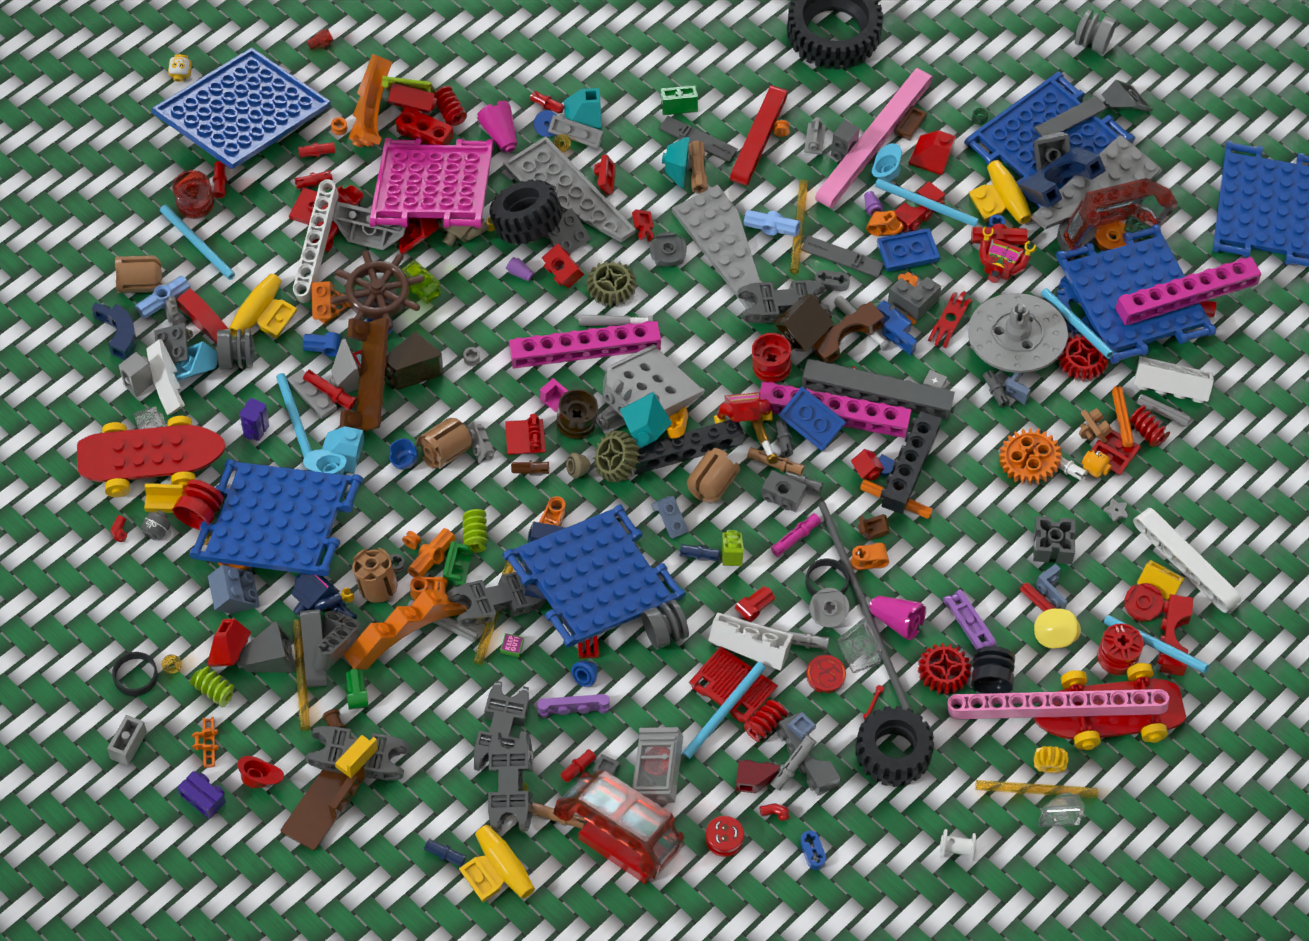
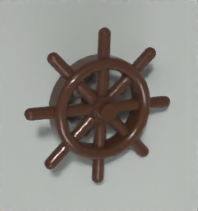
M364 251L362 256L365 264L357 267L351 274L341 269H336L335 271L337 276L347 280L346 294L333 297L330 302L333 305L348 302L351 309L357 313L354 317L355 319L362 320L364 317L377 320L387 317L389 318L390 330L393 328L391 317L399 313L404 307L414 311L420 310L419 304L408 300L410 295L409 286L422 283L425 278L423 275L407 278L405 273L398 267L404 258L401 253L396 255L392 263L385 261H372L370 253ZM376 273H384L381 279L377 278ZM369 275L371 282L362 278ZM391 276L398 280L395 282H388ZM356 285H359L364 288L354 292V288ZM398 288H402L400 295H397L396 292Z

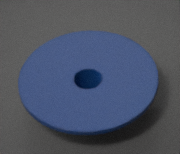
M545 110L536 115L534 128L539 135L543 137L555 135L548 132L552 117L557 115L556 113Z

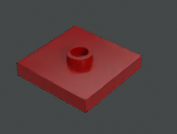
M303 188L289 214V219L309 225L317 192ZM328 205L323 206L321 209H326ZM324 222L318 223L317 226H322Z

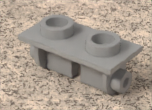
M818 117L814 118L812 123H808L805 153L822 155L826 125H822L823 122Z
M616 410L596 420V423L605 435L626 425L624 418Z
M473 421L468 429L472 440L471 446L478 463H481L483 458L492 459L495 452L490 442H483L489 439L484 426L481 424L476 425L475 421Z

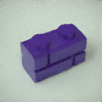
M249 398L245 407L239 413L243 435L249 440L260 441L264 432L270 426L267 407L264 403Z
M192 771L178 785V793L209 819L225 804V792L218 785H211L209 778L205 774H198Z

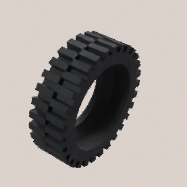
M791 0L787 21L789 43L791 46L793 45L795 53L799 51V57L803 59L807 56L806 62L811 64L814 60L817 67H820L821 63L825 64V69H829L830 65H834V70L839 69V65H843L844 69L849 68V63L853 67L857 66L858 60L861 63L865 62L866 56L870 58L873 51H876L877 45H879L883 23L881 4L878 5L879 0ZM841 11L856 20L860 28V34L847 40H827L811 32L808 25L812 18L821 12Z

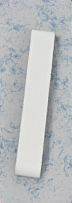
M324 180L319 185L293 285V292L301 303H307L312 299L311 282H317L338 199V190L332 180ZM327 189H332L331 192L325 193ZM328 205L326 209H321L323 206ZM324 222L322 226H317L318 223ZM315 239H320L317 243H312ZM310 256H315L313 260H308ZM306 273H311L310 276L303 277ZM301 290H307L304 294H299Z
M1147 508L1133 519L1136 528L1219 610L1227 613L1241 602V596L1237 590L1155 510Z

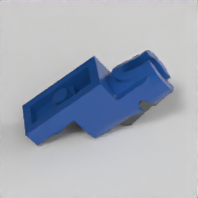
M885 300L876 307L885 319L882 335L911 356L916 350L917 341L912 335L908 334L911 330L912 322L907 318V312Z

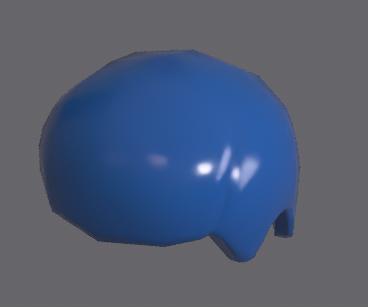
M405 438L398 439L389 447V459L396 469L405 470L411 468L416 463L418 451L411 440Z

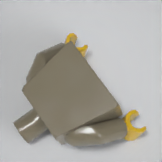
M490 217L486 219V223L482 218V228L472 226H450V228H444V218H439L440 227L447 233L442 242L450 247L453 246L456 239L465 243L486 231L495 230L494 225L491 224Z

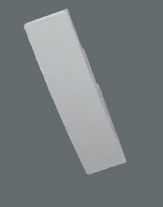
M159 339L146 349L159 398L167 415H172L184 407L185 404L178 392L181 387L174 375L178 371L162 339Z

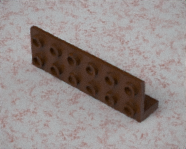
M387 317L371 322L351 318L348 321L347 337L362 341L357 412L346 409L341 410L339 428L345 426L360 429L363 432L380 428L382 422L383 387L385 385L386 351L388 348L389 318Z

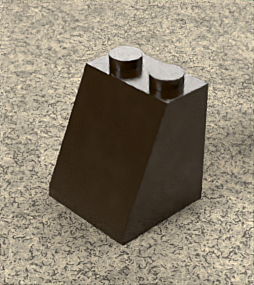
M804 295L773 322L795 351L807 352L834 324L831 319L832 315L828 310L821 307V301L816 295Z
M417 332L412 333L386 356L384 380L389 386H394L397 390L439 377L443 374L442 353Z

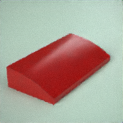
M603 807L578 833L580 841L644 884L647 883L669 854V851Z

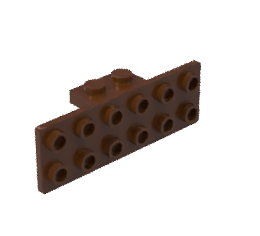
M361 767L352 778L344 773L322 770L281 828V833L315 851L341 812L345 811L350 799L358 792L361 783L366 778L364 767Z

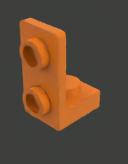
M330 281L311 282L313 319H331L330 300L331 292L334 291V284Z

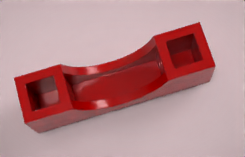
M1170 594L1168 601H1164L1163 612L1166 615L1165 618H1162L1161 630H1164V635L1160 636V641L1188 654V649L1177 641L1174 631L1182 625L1189 624L1194 598ZM1159 652L1157 664H1160V672L1184 676L1187 668L1186 664Z

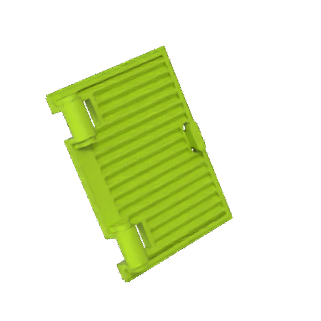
M382 77V86L387 89L388 94L392 83L430 93L437 92L431 82Z

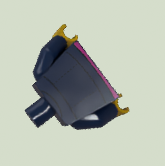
M300 573L295 578V585L292 591V596L299 601L293 611L299 616L300 611H307L308 609H320V611H323L341 603L342 600L347 603L352 602L355 598L354 593H351L350 588L345 587L342 590V594H340V590L324 576Z

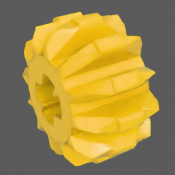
M1043 746L1036 750L1034 767L1038 771L1059 774L1066 770L1068 753L1063 748Z

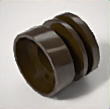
M572 389L565 392L559 400L556 419L557 429L562 435L570 439L578 440L590 436L595 429L598 412V402L594 395L582 389Z

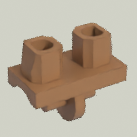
M1098 408L1089 413L1083 410L1081 414L1089 425L1085 423L1080 425V437L1092 440L1095 433L1102 443H1106L1108 440L1105 436L1112 432L1113 429L1106 420L1098 426L1096 425L1104 419V416Z

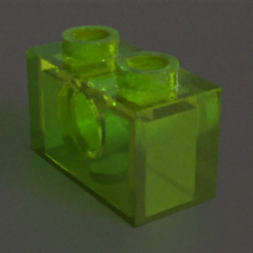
M415 259L401 269L407 278L419 275L424 276V282L410 285L409 289L426 304L441 294L440 281Z

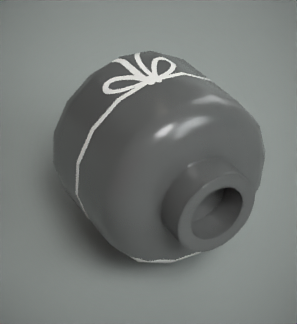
M160 510L157 513L149 512L141 525L144 530L142 533L155 541L162 539L171 525L167 519L168 515Z

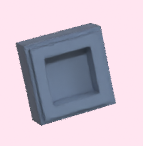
M801 712L787 727L802 741L806 735H809L816 729V724Z

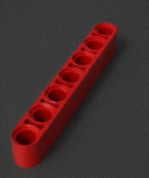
M773 85L769 87L734 164L730 181L748 186L774 129V123L778 120L786 102L788 90Z

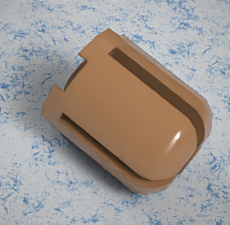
M154 255L115 257L116 290L118 293L154 292L157 286L162 285V265L158 257Z
M457 418L444 420L417 437L416 446H420L425 455L422 459L432 469L435 467L440 469L467 452L472 443L469 430Z
M713 448L712 451L708 450L687 479L689 491L694 497L705 503L712 504L719 501L740 472L738 463L733 464L726 457L728 454L720 449Z
M381 548L369 551L364 549L353 558L352 571L360 594L366 600L373 603L385 602L389 599V595H394L398 587L390 556Z

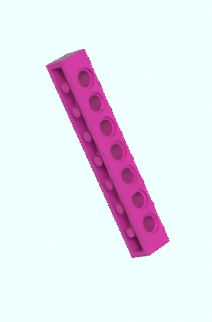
M1252 257L1241 258L1236 262L1225 263L1220 267L1209 268L1203 272L1190 274L1181 279H1173L1165 284H1157L1152 288L1141 289L1129 295L1124 294L1118 298L1115 309L1126 326L1258 285L1262 273Z
M646 321L638 324L629 323L622 326H608L599 329L591 328L568 333L515 338L509 340L512 368L515 369L632 354L654 344L658 350H661V337L658 322Z
M762 382L760 389L761 400L767 399L770 402L772 413L780 414L798 392L799 388L789 385H778L773 382ZM806 389L846 421L843 427L906 438L911 409Z

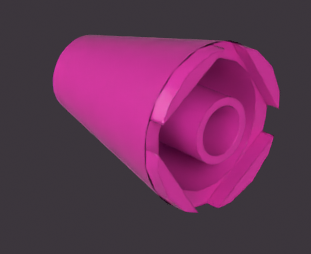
M498 101L496 106L489 104L477 113V119L502 152L510 153L518 145L511 106L507 101Z
M877 596L871 600L869 605L871 614L908 640L916 637L919 633L916 629L919 624L923 625L926 616V606H923L924 604L921 602Z

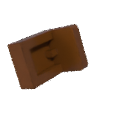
M885 514L867 520L863 516L859 517L860 524H858V530L868 540L890 534Z

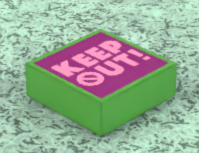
M505 633L500 653L520 657L524 637Z

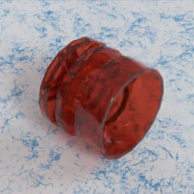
M196 170L184 171L175 178L172 189L178 211L183 216L192 219L202 218L209 214L213 209L215 201L210 180L206 174Z

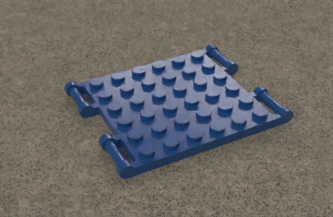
M1059 71L968 136L964 144L973 148L985 159L988 165L998 158L1001 159L1022 178L1017 182L1021 189L1019 184L1037 173L1033 141L1041 136L1034 128L1081 104L1079 101L1083 99L1085 93L1074 87ZM1095 115L1063 132L1069 135L1070 150L1078 147L1097 155L1119 135H1122L1131 144L1136 138L1132 133L1129 134L1118 125L1111 115L1106 116L1102 120ZM978 139L993 153L990 155L975 141ZM1074 176L1067 177L1058 181L1056 183L1058 189L1060 190L1063 186H1065ZM1034 203L1037 209L1042 207L1041 205Z
M1227 140L1212 252L1218 253V251L1249 258L1251 249L1286 255V265L1296 264L1309 267V166L1302 165V162L1309 163V156H1305L1304 153H1298L1296 164L1261 158L1263 146L1252 147L1235 144L1233 141ZM1231 150L1255 154V157L1231 153Z
M1158 224L1137 232L1123 233V240L1126 246L1096 254L1093 244L1087 243L1080 248L1065 252L1062 250L1056 253L1057 260L1094 331L1114 352V355L1110 358L1112 364L1119 363V360L1136 355L1143 356L1148 354V347L1145 344L1175 335L1180 344H1185L1188 340L1216 334L1215 326L1211 324L1200 303L1126 326L1116 311L1118 298L1124 294L1129 295L1141 289L1152 288L1157 284H1165L1173 279L1185 277ZM1149 235L1154 236V238L1134 243L1133 241L1135 239H1139ZM1085 253H1087L1088 255L1086 257L1072 260L1069 262H1067L1066 260L1067 258L1082 255ZM1200 327H1204L1203 329H1200V330H1196V331L1189 332V333H1186V334L1184 333V332H1187V331H1190V330H1194V329H1197V328H1200ZM1135 346L1137 347V348H1134V349H1130V350H1127V351H1123V352L1117 353V351H1121V350L1128 349V348L1135 347Z
M227 459L220 483L215 487L223 497H226L216 525L211 523L207 525L206 521L201 523V531L194 548L190 550L189 556L196 560L328 576L335 550L340 545L339 539L329 538L338 511H352L354 507L353 501L358 487L363 482V477L358 474L352 476L241 463ZM232 471H237L230 489L226 488ZM348 485H351L346 500L342 502ZM212 533L206 550L201 551L207 534ZM328 548L323 563L319 566L324 549Z
M621 504L609 511L515 549H508L502 554L503 558L509 561L521 578L520 582L522 585L528 586L536 583L553 609L548 611L545 617L548 621L552 622L564 639L563 643L567 648L641 617V612L654 606L659 609L662 603L665 602L667 604L672 599L678 601L686 595L683 588H680L669 574L668 568L664 563L652 569L633 543L639 540L643 533L634 526ZM618 516L631 534L628 535L615 517ZM516 557L519 559V561L521 562V564L524 566V568L526 569V571L528 572V574L525 572V570L523 569V567L520 565V563L518 562V560L516 559ZM659 575H661L664 578L666 583L674 592L673 594H670L668 589L665 587V585L658 577ZM558 618H560V619L562 620V622L564 623V625L567 627V629H568L569 632L571 633V636H570V634L568 633V631L566 630V628L563 626V624L561 623V621H560Z

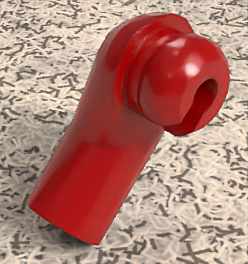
M120 515L117 516L110 532L117 542H124L127 538V533L124 532L122 527L126 522V518Z
M772 803L759 807L761 816L777 814L778 819L781 821L789 819V810L785 806Z

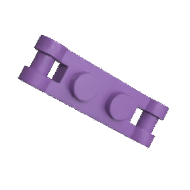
M962 590L956 591L952 596L948 595L943 598L945 606L949 608L973 644L975 651L985 646H997L994 637ZM984 637L985 641L981 643L979 639Z
M606 694L544 698L538 701V715L541 718H547L549 714L567 715L572 712L584 714L590 711H599L605 714L610 708V698Z

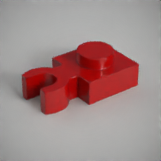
M635 209L632 212L635 229L640 230L638 237L640 240L647 237V241L650 242L654 238V234L651 231L654 228L651 211Z

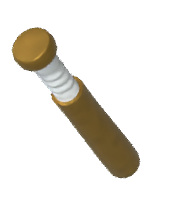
M761 419L750 420L757 438L767 454L768 463H776L778 456L772 450Z

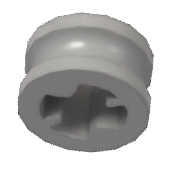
M469 347L464 351L465 364L475 366L480 362V352L477 348Z

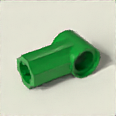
M351 669L346 672L349 710L367 708L369 705L367 689H365L363 670Z

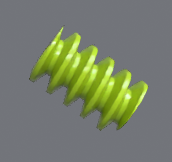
M481 509L469 510L462 516L463 544L470 546V551L473 553L486 550L484 545L487 544V525H485L487 523L485 518L487 513Z
M209 666L196 671L190 679V685L195 686L199 691L201 690L202 694L207 695L211 700L213 699V702L219 704L220 707H225L232 699L234 685L230 684L227 687L228 680L222 681L221 675L215 678L216 671L210 672Z

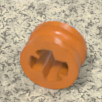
M337 117L331 121V130L335 135L340 136L347 132V122L344 118Z
M785 120L776 121L774 123V134L779 137L789 135V122Z
M408 531L406 533L407 536H404L402 541L407 547L415 550L417 544H420L422 540L413 531Z

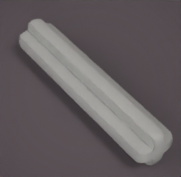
M1141 394L1137 400V404L1145 405L1147 409L1183 426H1187L1191 420L1190 416L1144 394Z

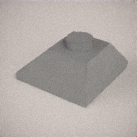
M346 339L341 340L331 370L332 378L330 379V384L337 388H343L344 392L349 393L359 389V375Z

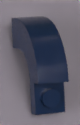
M95 302L92 306L94 318L113 326L117 330L108 344L111 355L126 360L133 354L136 346V333L132 318L124 308L117 304L111 309L105 304L101 305Z

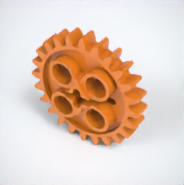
M1031 428L1028 433L1022 429V434L1020 435L1015 431V437L1008 436V441H1003V447H1000L999 460L1000 466L1003 467V472H1008V478L1014 476V482L1021 479L1022 485L1025 481H1028L1029 485H1032V481H1036L1039 484V479L1046 482V476L1052 478L1053 472H1058V466H1061L1062 453L1061 447L1058 446V441H1053V435L1047 437L1046 431L1040 434L1039 429L1035 433L1032 432Z

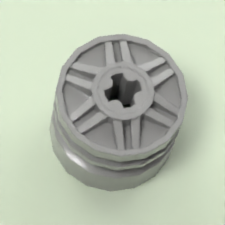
M1087 10L1077 27L1075 44L1080 45L1084 39L1083 47L1086 48L1090 42H1093L1092 51L1104 54L1113 36L1117 20L1105 16L1099 22L1100 13H1096L1092 19L1093 11Z

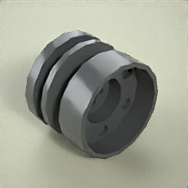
M245 328V337H242V331L238 329L235 338H233L230 329L217 331V352L220 369H233L234 360H238L240 368L244 367V360H246L247 368H253L255 343L250 328Z
M674 599L668 601L667 604L664 602L660 605L661 613L655 606L641 612L644 629L656 650L670 645V637L675 642L680 641V638L686 639L689 637L686 617Z

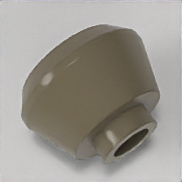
M575 452L571 453L566 460L568 474L574 479L586 474L590 469L589 459L585 455Z

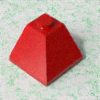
M940 130L920 135L908 164L943 175L954 149L956 136Z
M408 218V227L405 229L404 236L398 240L400 253H406L439 228L438 219Z

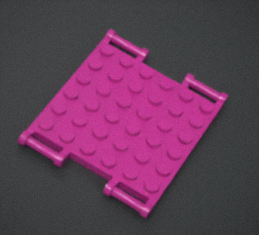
M385 138L371 209L370 227H376L377 225H401V227H408V218H444V228H450V226L482 228L484 203L494 148L493 139H488L487 141H463V139H457L456 145H422L419 138H416V140H392L391 138Z

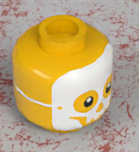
M176 54L170 58L168 75L177 82H184V79L190 78L192 61L188 59V56Z

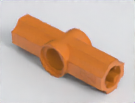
M443 528L430 544H423L419 549V556L407 569L409 575L413 578L423 577L434 564L442 563L445 551L450 547L451 541L454 542L456 540L455 535L449 529Z

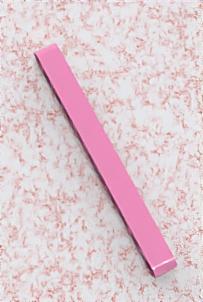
M919 68L913 71L820 187L815 196L816 201L829 208L834 207L893 133L910 107L914 106L928 89L933 80L932 75Z
M1161 689L956 694L948 699V713L954 719L1163 714L1168 709L1169 695ZM1141 700V701H1143L1144 703H1143V704H1136L1135 701ZM1162 700L1164 703L1158 704L1155 701ZM1100 701V702H1102L1103 704H1102V705H1096V704H1094V702ZM1121 701L1123 702V704L1117 705L1114 702ZM1060 702L1063 705L1055 706L1054 703ZM1075 702H1081L1082 705H1081V706H1076V705H1074L1073 703H1075ZM1016 703H1019V704H1021L1022 706H1021V707H1014L1013 705L1016 704ZM1041 703L1042 706L1035 707L1033 704ZM975 704H979L982 707L974 708L972 706ZM994 704L1002 705L1000 708L993 707ZM960 705L961 708L954 709L953 706Z

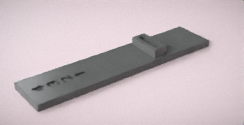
M1095 96L1036 126L1034 129L1041 137L1064 132L1106 110L1107 107Z
M667 116L659 127V130L680 140L689 137V144L699 140L704 143L705 152L726 162H730L738 148L670 116Z
M809 235L801 248V251L875 278L879 277L884 266L883 262Z

